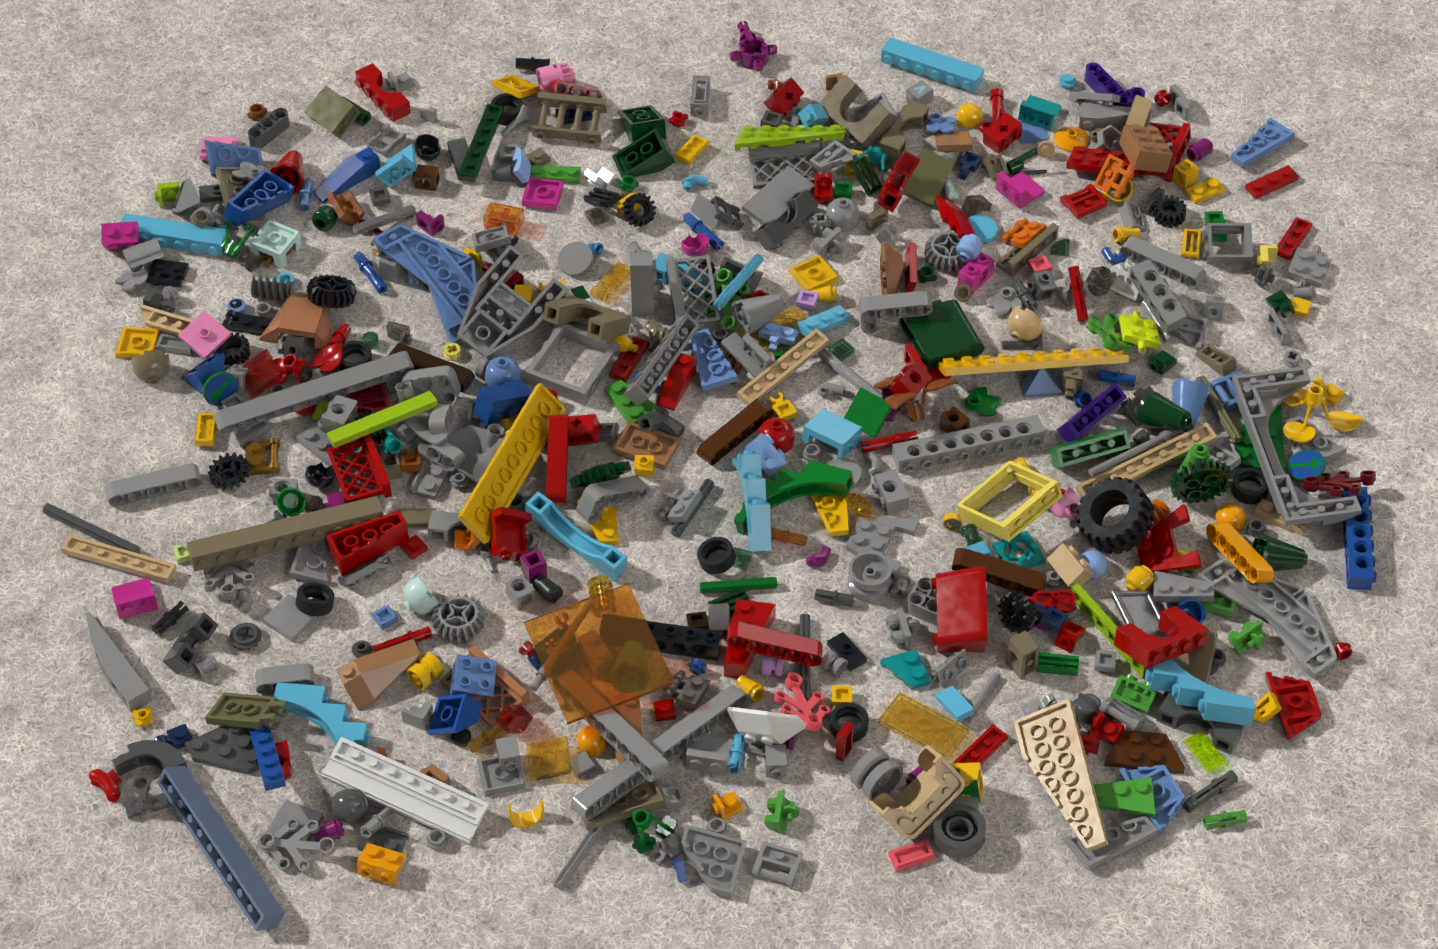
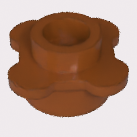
M258 103L250 106V112L247 116L248 118L262 120L264 114L267 113V108Z

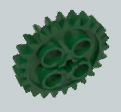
M1205 458L1202 462L1196 460L1195 464L1189 462L1188 467L1181 466L1182 471L1176 470L1177 475H1172V480H1170L1173 497H1177L1178 501L1182 499L1183 503L1189 500L1190 504L1194 501L1200 503L1201 500L1207 502L1209 498L1214 500V496L1220 497L1221 492H1227L1226 488H1231L1230 483H1233V474L1226 462L1221 463L1220 459L1215 462L1214 458L1207 461Z
M629 461L621 463L610 462L581 471V474L570 478L569 481L572 488L587 487L593 483L620 478L619 475L628 473L632 469Z

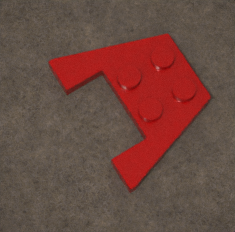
M1185 504L1179 506L1156 524L1151 531H1148V537L1143 539L1141 544L1136 547L1140 565H1145L1153 573L1154 571L1169 573V570L1177 569L1179 571H1186L1187 568L1193 567L1195 569L1203 568L1197 550L1180 557L1177 551L1172 529L1190 522L1188 509Z

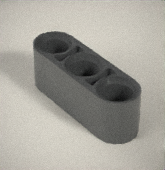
M285 108L273 110L248 130L250 147L261 149L289 128V116Z
M465 138L447 141L457 178L469 149Z

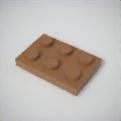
M628 421L613 446V453L635 460V455H654V467L665 470L680 445V438L654 429L643 432L639 429V424Z

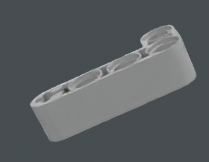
M927 291L867 296L859 302L860 322L864 333H874L877 331L878 320L926 316L933 311L931 295Z
M638 476L593 483L584 489L576 511L587 523L594 524L600 519L604 508L641 501L649 495L650 488Z
M923 577L917 581L908 596L907 611L910 615L937 626V600L934 598V589H931V579Z

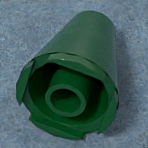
M1152 391L1147 393L1149 396L1146 399L1143 398L1140 402L1137 418L1141 420L1140 426L1146 429L1186 430L1192 424L1190 412L1158 392Z
M1258 534L1259 538H1255L1252 547L1266 560L1274 571L1301 569L1307 564L1308 555L1305 554L1304 549L1266 534Z

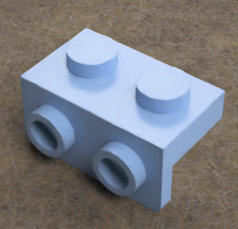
M761 433L744 448L755 449V452L761 454V468L770 477L787 463L785 460L786 455L780 448L776 450L772 445L774 441L768 434L764 435Z

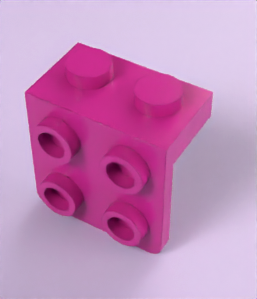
M1003 171L997 174L996 190L1019 209L1044 194V188L1024 172H1019L1011 178Z
M149 578L114 586L111 589L119 620L158 609L155 593Z

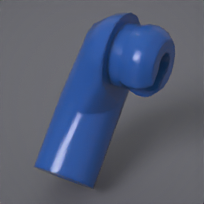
M1104 247L1101 250L1108 263L1119 264L1127 259L1124 253L1114 255L1109 247Z

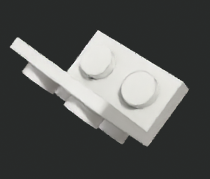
M1124 261L1111 266L1104 286L1137 301L1140 293L1129 278L1130 268L1136 264L1131 261Z

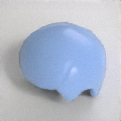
M1089 550L1080 556L1081 559H1085L1091 567L1089 569L1093 572L1091 577L1098 579L1103 573L1107 574L1108 561L1102 552Z

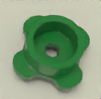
M631 175L622 177V182L618 183V187L623 188L627 192H633V189L639 186L635 177Z

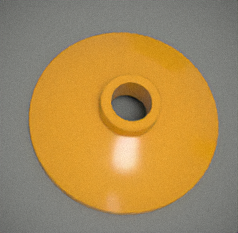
M1068 126L1059 129L1055 133L1054 142L1060 149L1072 152L1074 146L1086 147L1089 137L1084 130Z

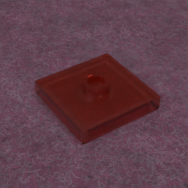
M267 349L242 366L243 368H248V373L245 375V387L252 398H255L283 377Z

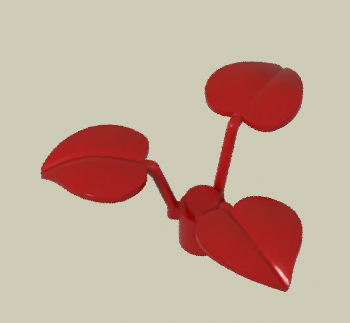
M332 344L318 351L313 357L315 365L304 361L302 358L297 359L294 354H288L284 358H277L268 363L258 365V369L262 378L272 386L283 384L289 374H293L298 383L302 384L298 376L302 371V364L314 369L320 368L322 372H331L341 364L342 344ZM318 404L294 412L298 415L308 416L315 411Z

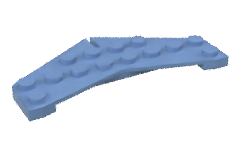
M396 225L373 237V243L379 250L428 285L450 343L456 344L462 342L457 337V333L477 284L475 262L472 260V256L404 225Z

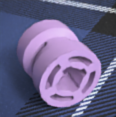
M764 656L762 675L774 673L776 677H783L785 660Z

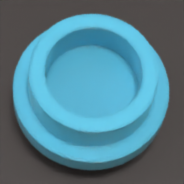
M1070 74L1062 75L1059 79V83L1064 89H1072L1077 81Z

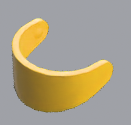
M1129 180L1125 187L1126 191L1120 199H1114L1104 191L1101 195L1109 202L1125 201L1133 193L1132 181Z
M540 799L539 804L533 810L524 813L512 812L511 805L507 804L511 823L521 829L538 824L544 814L543 799Z

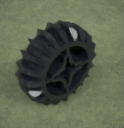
M334 274L315 276L313 279H310L307 286V296L311 303L323 308L328 307L329 309L349 307L354 303L357 292L352 280H347L346 277H341L340 275L334 276Z

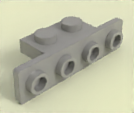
M734 332L721 341V344L754 378L771 365L772 357L770 353L764 350L758 341L749 334L741 338Z

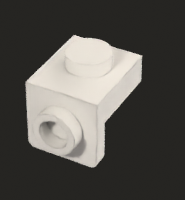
M604 167L598 174H595L588 168L584 172V175L589 178L587 181L594 187L598 185L606 190L608 183L610 184L615 178V175Z

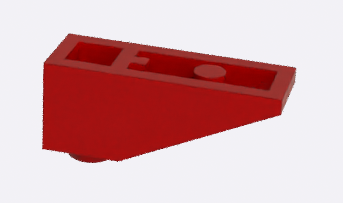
M680 353L670 369L657 406L672 411L676 409L697 373V358Z

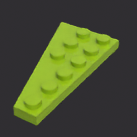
M747 125L741 128L734 148L735 151H741V147L747 146L750 149H757L761 145L766 147L795 145V141L801 140L804 143H811V141L816 139L820 141L844 139L846 133L845 127L840 125H831L830 127H823V125H814L813 127H806L805 125H797L796 127H789L787 125L754 127Z

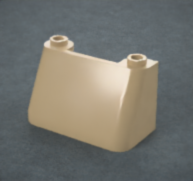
M928 744L917 756V763L923 771L895 799L888 793L882 792L869 802L906 839L916 838L965 787L963 777L941 754Z

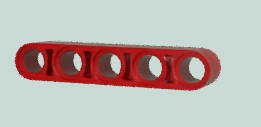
M549 414L546 497L553 503H566L569 415Z
M738 621L731 622L728 625L727 644L731 648L812 667L819 666L822 663L823 645L818 640Z

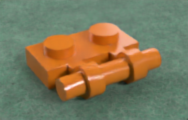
M1109 154L1093 186L1108 194L1114 188L1116 191L1113 196L1120 199L1122 193L1126 191L1127 183L1133 178V172L1136 167L1129 164L1127 170L1123 168L1126 162ZM1120 174H1122L1124 176L1118 185L1116 184V181L1118 180Z
M1024 218L1017 221L1012 229H1008L1004 236L1001 237L1003 243L1010 240L1013 247L1023 249L1041 234L1047 226L1036 221L1029 223V220Z

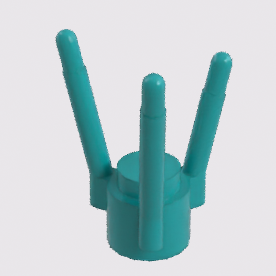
M870 146L866 151L857 156V159H860L868 154L871 166L881 161V170H885V158L887 155L884 154L880 147Z
M387 427L383 428L388 436L384 440V447L375 445L377 450L383 451L385 454L388 452L395 454L404 448L400 439L395 437Z

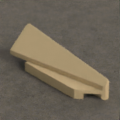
M140 304L144 323L150 328L178 336L193 321V319Z

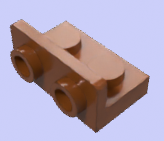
M332 191L326 195L338 217L348 224L354 226L365 215V212L351 191H348L344 196L339 193L335 194Z

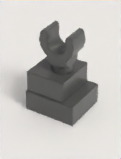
M150 288L143 298V305L159 310L162 309L169 313H173L176 309L173 307L174 301L164 300V296L158 294L155 289Z

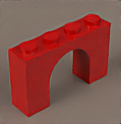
M1174 606L1160 612L1158 629L1170 637H1155L1147 634L1133 623H1128L1116 628L1114 646L1145 668H1149L1206 646L1208 628Z

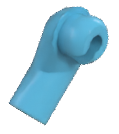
M692 174L683 180V189L690 191L695 184L706 186L708 177Z

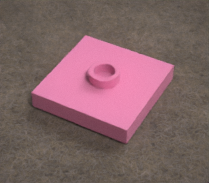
M205 310L178 334V338L204 360L210 357L232 336L230 331Z

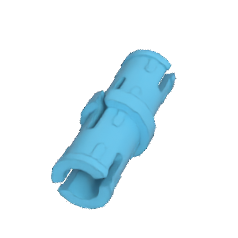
M741 734L734 735L731 750H729L730 760L727 771L735 775L740 773L741 763L745 758L744 747L746 740H744V737L742 739Z

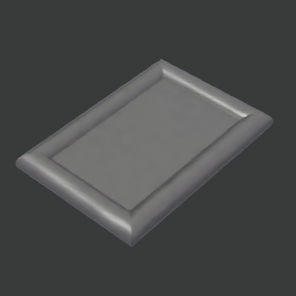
M1151 590L1110 592L1125 625L1133 623L1149 635L1161 638L1170 637L1158 629L1161 609L1157 602H1154Z

